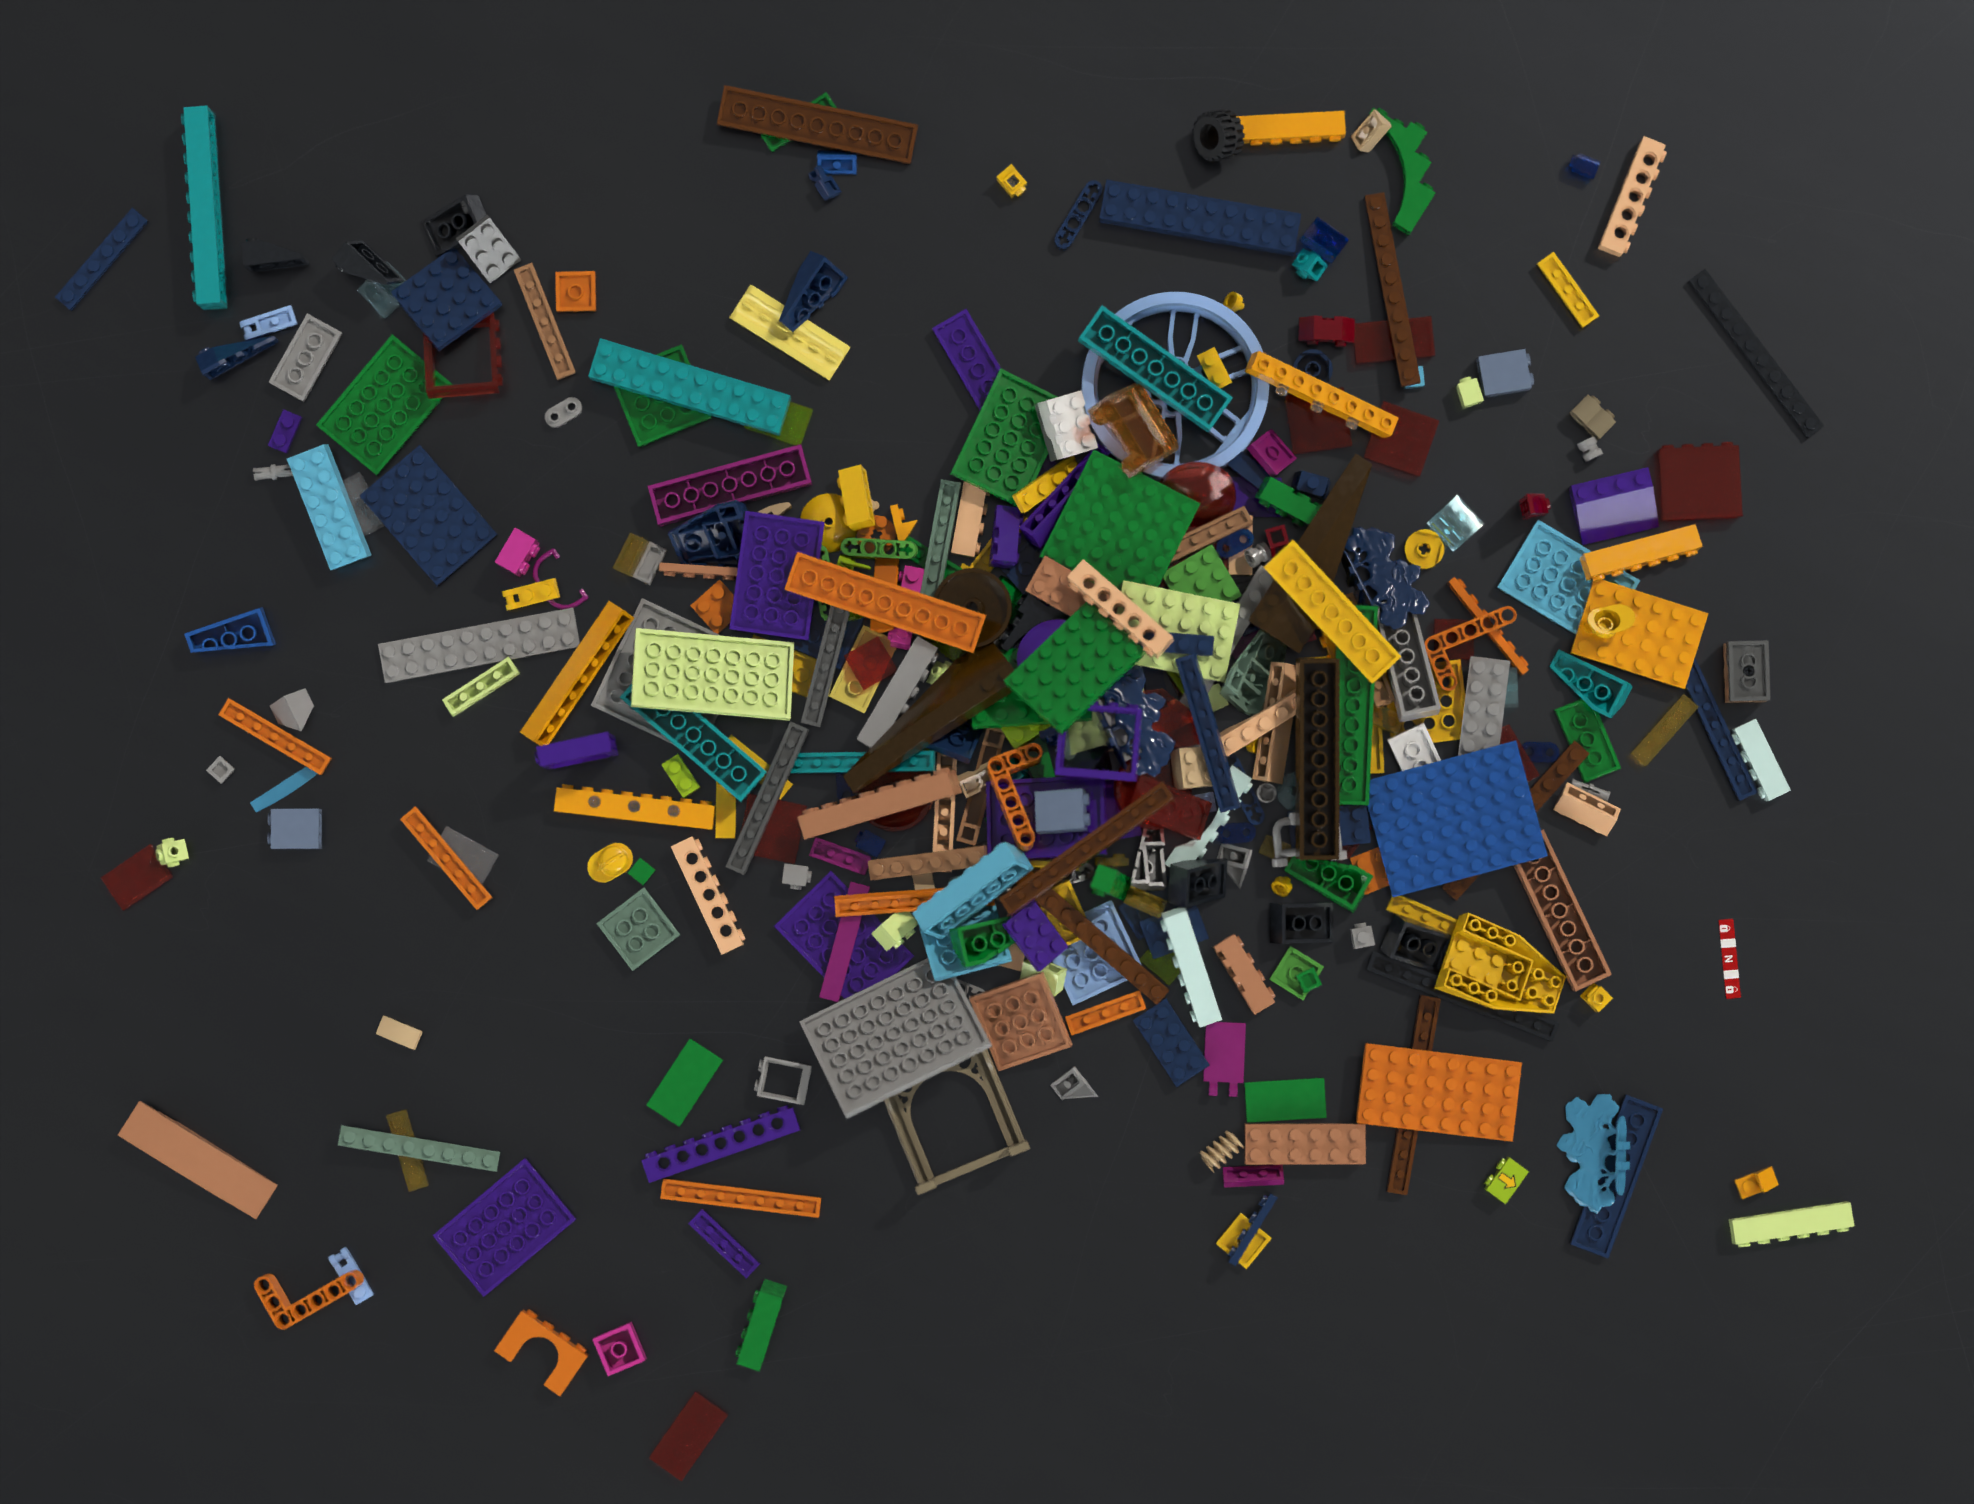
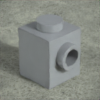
M784 864L782 884H790V889L802 890V886L806 887L807 883H811L812 871H809V867Z
M1366 922L1354 924V929H1350L1353 949L1375 945L1371 925L1366 926Z

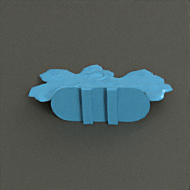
M1597 1094L1590 1106L1578 1097L1574 1098L1572 1102H1568L1565 1106L1566 1120L1574 1128V1131L1563 1134L1556 1145L1561 1151L1567 1153V1158L1571 1162H1578L1580 1165V1169L1569 1176L1564 1189L1570 1196L1574 1197L1580 1206H1588L1589 1210L1598 1214L1602 1207L1611 1206L1614 1203L1615 1196L1609 1189V1185L1614 1179L1617 1193L1620 1196L1623 1195L1626 1170H1630V1162H1626V1150H1630V1142L1626 1141V1120L1624 1116H1620L1617 1121V1127L1615 1128L1612 1125V1118L1617 1114L1619 1106L1612 1100L1610 1094ZM1607 1124L1609 1129L1603 1128V1125ZM1616 1133V1150H1612L1608 1137ZM1608 1155L1616 1156L1615 1172H1609L1605 1167V1158ZM1604 1169L1606 1174H1602L1601 1170ZM1605 1176L1609 1177L1605 1178L1606 1183L1598 1185V1180L1600 1178Z

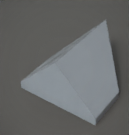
M306 688L285 695L270 705L278 724L298 731H302L314 707Z
M1221 843L1217 859H1228L1227 874L1240 889L1253 850Z
M1075 1066L1050 1085L1062 1101L1071 1098L1099 1097Z

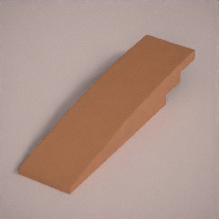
M142 1101L138 1102L118 1136L255 1219L258 1218L278 1186L186 1126L172 1120L160 1111H156Z

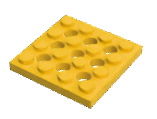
M1461 659L1450 661L1457 678V686L1451 691L1443 690L1439 686L1430 663L1439 702L1443 696H1448L1451 699V705L1444 707L1440 702L1441 710L1438 715L1410 720L1416 726L1424 722L1426 718L1433 719L1434 727L1427 729L1433 743L1460 740L1466 696ZM1446 661L1436 662L1435 666L1438 669H1444L1447 663ZM1385 672V676H1386L1387 681H1388V683H1389L1388 676H1387V672ZM1446 676L1449 681L1446 688H1450L1453 686L1454 680L1452 677ZM1395 703L1386 705L1390 738L1405 731V722H1399ZM1446 715H1450L1454 719V724L1450 727L1445 726L1443 723V718Z

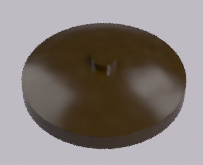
M977 568L958 570L946 577L934 594V598L986 615L976 648L984 647L996 641L1009 625L1012 615L1010 594L1003 582L986 570Z

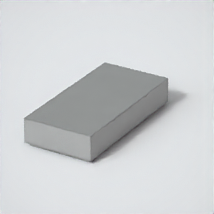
M649 541L632 577L651 585L659 569V563H662L668 550Z

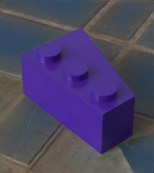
M997 505L995 508L989 567L1013 569L1015 564H1018L1019 553L1017 550L1021 542L1019 525L1021 526L1023 523V514H1020L1018 507Z

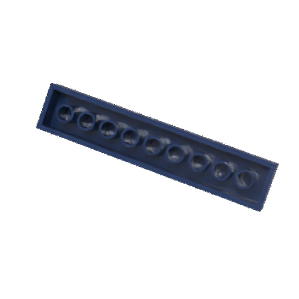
M1106 179L1099 222L1293 256L1301 213Z

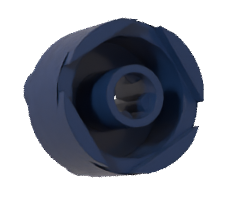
M1315 349L1306 350L1301 353L1292 366L1309 375L1311 373L1307 370L1313 367V370L1317 372L1311 376L1325 383L1329 382L1333 372L1331 360L1322 351Z

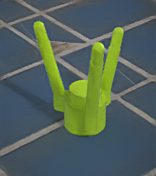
M840 554L837 565L850 570H854V567L870 570V566L856 563V559H875V557Z

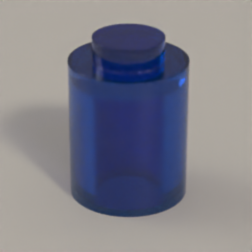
M1578 152L1577 156H1572L1569 166L1572 167V172L1594 179L1601 161Z

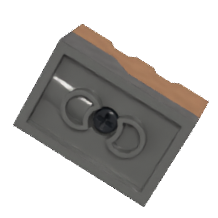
M1769 640L1728 641L1724 643L1725 703L1769 701Z

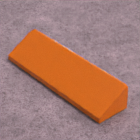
M875 557L874 578L897 585L899 558ZM873 619L870 621V629L881 634L894 630L893 626Z

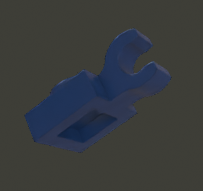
M820 165L814 168L815 171L808 173L809 178L812 181H816L814 185L825 201L838 196L842 192L832 176L827 177Z

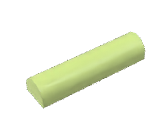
M507 657L442 699V701L454 717L518 676L520 672L510 657Z

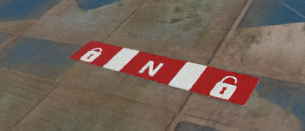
M1719 920L1726 999L1741 998L1734 920Z

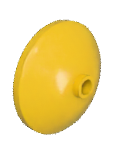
M832 493L818 495L811 499L802 510L801 519L823 522L827 518L833 520L831 525H824L822 545L827 548L828 553L841 551L842 541L846 538H855L857 535V530L852 531L844 523L843 514H845V509L841 505L840 495Z

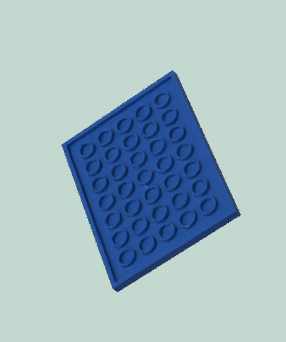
M1516 740L1370 780L1368 809L1392 897L1548 856Z

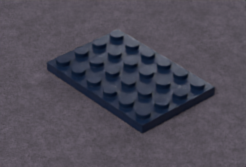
M421 445L359 495L436 586L441 584L498 536Z

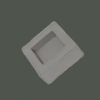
M219 756L206 771L223 784L236 769L222 756Z

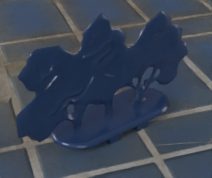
M1354 527L1352 535L1348 537L1345 546L1348 551L1355 553L1354 562L1352 563L1345 550L1341 562L1347 574L1346 582L1348 586H1353L1355 589L1354 598L1357 604L1362 603V605L1368 606L1376 604L1380 606L1382 610L1380 622L1386 626H1391L1393 630L1406 625L1408 612L1423 615L1426 612V608H1429L1430 601L1423 591L1411 587L1412 583L1420 577L1421 566L1408 565L1406 561L1401 559L1396 561L1390 560L1389 556L1395 547L1394 534L1386 531L1382 532L1373 527L1366 530L1362 527ZM1365 551L1367 553L1365 560L1359 562L1361 560L1359 556ZM1367 562L1369 565L1365 566L1363 563ZM1361 566L1368 569L1370 573L1369 580L1362 582L1356 568ZM1367 585L1377 591V595L1373 600H1371L1365 588ZM1387 600V603L1382 604L1380 601Z
M1135 665L1102 696L1105 699L1104 706H1106V702L1115 699L1114 703H1118V707H1126V704L1138 705L1139 709H1143L1140 739L1142 752L1139 753L1141 759L1138 763V775L1148 773L1152 777H1156L1157 774H1160L1161 767L1168 764L1170 753L1173 751L1176 742L1168 734L1152 729V723L1157 722L1160 718L1161 713L1159 710L1163 708L1166 699L1155 692L1152 694L1143 693L1146 678L1143 668ZM1096 712L1099 719L1097 726L1100 732L1104 731L1108 738L1106 742L1108 750L1113 749L1123 770H1126L1127 765L1123 753L1125 752L1132 756L1133 748H1129L1133 744L1129 742L1131 739H1134L1135 715L1115 713L1116 724L1110 727L1104 712ZM1120 728L1124 729L1128 735V741L1123 746L1118 745L1113 734L1114 731Z

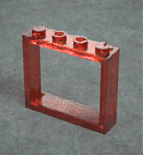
M494 312L472 327H489L492 382L436 386L434 345L423 333L425 385L428 399L500 393L499 386H503L502 374H499L498 369L502 367L501 355L498 356V349H501L500 337L497 338V331H500L499 320L495 319Z

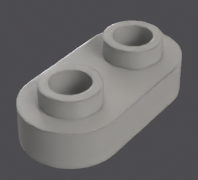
M569 397L548 409L545 414V420L553 428L561 427L581 414L582 404L577 398ZM575 404V409L569 410L568 406ZM558 414V419L552 420L551 416Z

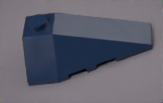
M810 251L799 268L779 322L794 332L810 318V314L814 310L820 309L829 297L833 298L839 292L848 277L825 256Z
M269 336L212 348L206 347L198 352L199 355L195 358L202 374L211 380L277 344L279 340L275 336Z

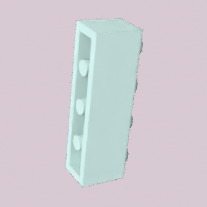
M1753 719L1732 729V738L1735 744L1740 747V755L1744 763H1747L1750 768L1748 772L1752 780H1756L1759 787L1757 791L1761 799L1770 801L1791 791L1757 720Z

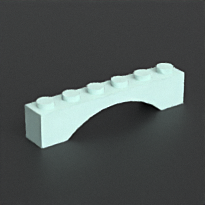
M1232 765L1230 771L1239 798L1243 792L1247 794L1253 784L1250 782L1252 778ZM1218 808L1213 821L1205 831L1195 839L1175 846L1166 859L1165 865L1170 867V864L1201 859L1208 850L1205 848L1209 841L1213 843L1219 834L1216 832L1220 825L1224 827L1230 816L1227 815L1229 811L1220 813Z

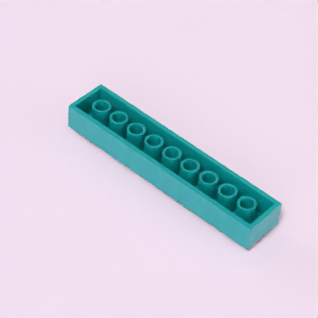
M208 106L183 107L184 113H181V123L185 125V133H182L183 145H186V153L183 154L184 163L188 168V172H185V182L189 184L186 200L187 204H190L187 218L188 223H191L192 231H189V241L193 244V251H190L191 263H194L191 278L192 282H195V290L192 292L193 301L203 310L227 309L215 114Z
M601 338L588 375L594 381L777 436L781 434L791 401V396Z

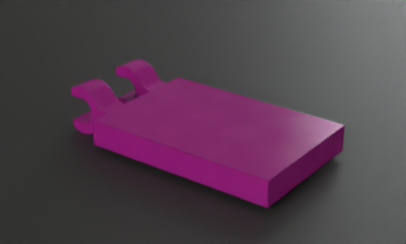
M1214 1022L1205 1026L1204 1056L1210 1066L1204 1069L1203 1081L1209 1082V1096H1217L1218 1082H1229L1228 1096L1237 1097V1083L1244 1082L1246 1023Z

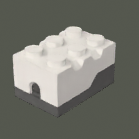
M1082 390L1034 404L1050 461L1098 448L1095 435L1090 429L1089 415L1085 412Z

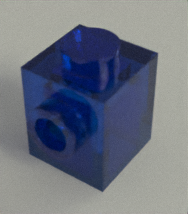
M865 829L864 832H859L855 842H857V848L878 858L886 840Z

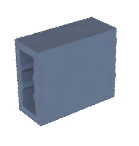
M1525 349L1479 356L1476 359L1483 398L1528 391L1534 385L1533 374L1529 373L1528 365H1531L1529 353L1526 354Z
M1082 788L1035 792L1036 832L1039 834L1087 831V826H1090L1089 813L1087 814V806L1090 804L1089 794H1086V791Z
M271 809V813H268V825H271V833H268L267 841L268 845H271V849H322V809Z

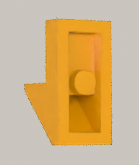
M898 504L891 505L890 509L897 539L906 541L918 520L902 523L901 520H905L903 508L899 509Z
M1772 1166L1734 1180L1741 1199L1760 1192L1765 1193L1779 1185Z

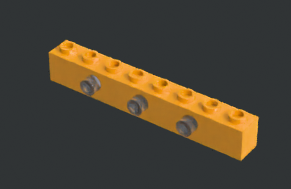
M1261 351L1251 354L1244 371L1277 387L1275 393L1286 397L1287 393H1290L1311 403L1310 409L1316 413L1326 410L1347 420L1345 426L1356 430L1357 426L1382 438L1392 436L1399 417Z
M562 784V788H556L555 812L713 830L716 806H712L711 801L700 800V804L692 803V799L680 798V802L672 801V797L668 796L652 799L653 795L642 793L641 797H635L633 792L621 791V795L613 794V790L609 789L593 792L594 788L582 787L581 790H575L573 785Z

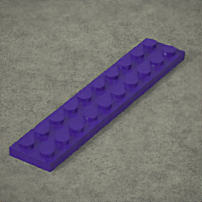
M964 309L933 327L932 330L980 410L1001 367L967 309ZM1047 454L1037 478L1057 464L1056 461H1050L1049 454Z

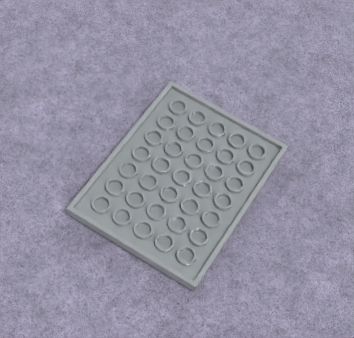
M928 958L799 1021L846 1118L992 1047L957 978L952 977L935 982Z

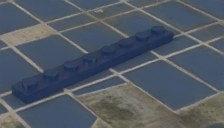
M1194 653L1175 659L1220 813L1240 808V801L1197 655Z
M1694 658L1686 689L1737 799L1741 801L1758 793L1697 660Z

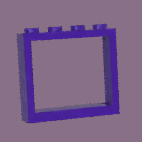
M1096 701L1087 710L1135 715L1131 773L1064 767L1067 730L1062 735L1058 732L1055 775L1137 782L1143 709H1139L1138 705L1126 704V707H1118V703L1106 702V706H1101Z
M609 732L537 746V752H534L536 763L548 770L619 755L615 736Z

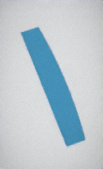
M305 767L250 802L255 812H258L289 795L318 773Z

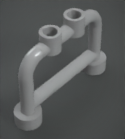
M1296 812L1288 813L1289 817L1279 819L1273 827L1275 858L1271 859L1272 867L1288 866L1287 857L1296 856V848L1282 850L1280 833L1283 826L1296 825ZM1339 824V860L1347 859V850H1342Z

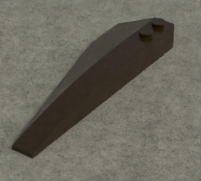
M1357 454L1354 455L1297 543L1332 582H1334L1372 467V463ZM1275 580L1248 620L1249 623L1299 654L1317 627L1312 619Z
M994 643L975 648L974 653L967 652L956 659L843 776L853 793L1013 692L1004 684V680L1014 669Z

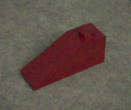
M1530 493L1519 500L1523 520L1547 515L1549 513L1548 510L1551 509L1550 501L1548 498H1545V494Z

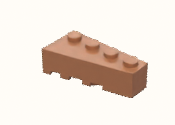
M1232 934L1212 946L1255 1015L1275 1003L1273 998L1276 996L1270 987L1267 988L1265 986L1263 974L1260 970L1256 971L1253 966L1255 962L1250 953L1246 954L1244 951V944L1240 937Z

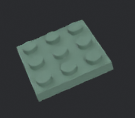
M645 887L596 923L632 971L680 936V933Z

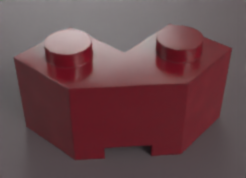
M1322 316L1299 317L1298 341L1306 342L1307 346H1318L1319 342L1334 343L1336 347H1346V343H1354L1355 319L1343 316H1334V318H1322Z

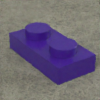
M283 409L268 446L287 454L302 421V417Z

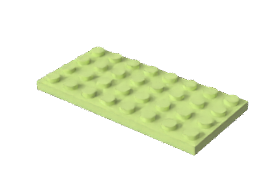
M636 628L631 707L789 721L791 719L794 642Z

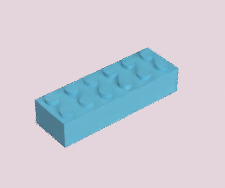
M323 444L287 458L330 570H336L372 556L329 445Z
M1007 842L1001 843L989 855L981 857L976 865L967 868L959 878L950 881L946 888L936 892L933 898L920 904L912 914L924 933L942 939L950 933L949 929L961 925L1034 868L1021 849Z

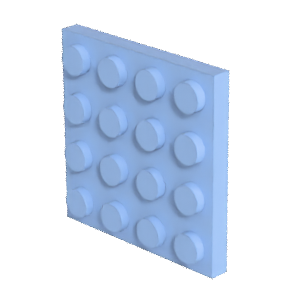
M1112 900L1084 912L1087 919L1141 964ZM1082 940L1069 945L1066 950L1052 961L1053 964L1067 969L1064 988L1072 1005L1127 981L1124 976Z

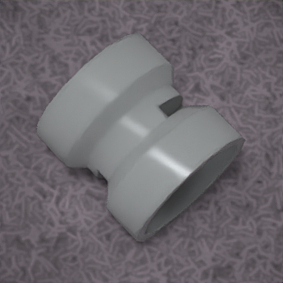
M1595 436L1577 444L1579 450L1584 454L1583 459L1585 462L1603 454L1601 448L1597 446Z
M1264 542L1257 544L1256 548L1251 547L1244 551L1245 559L1252 568L1259 566L1261 562L1265 563L1272 559L1271 551Z
M1264 783L1256 790V796L1262 803L1272 802L1277 795L1276 788L1270 783Z

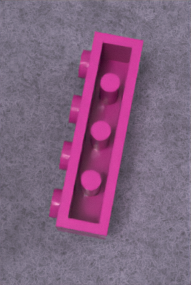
M905 565L904 571H900L898 582L902 583L901 587L920 593L925 569ZM894 627V630L888 632L887 639L891 640L890 647L909 650L913 633Z

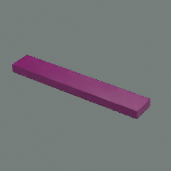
M850 882L847 895L869 893L870 887ZM862 915L841 917L819 997L839 1002Z

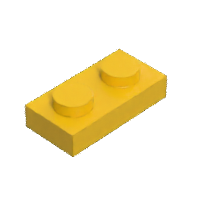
M1215 347L1197 355L1210 382L1220 389L1232 383Z

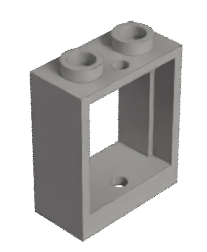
M765 1056L764 1060L760 1059L758 1071L761 1072L760 1080L756 1079L754 1091H757V1096L805 1105L812 1065ZM769 1062L803 1069L797 1098L764 1091Z

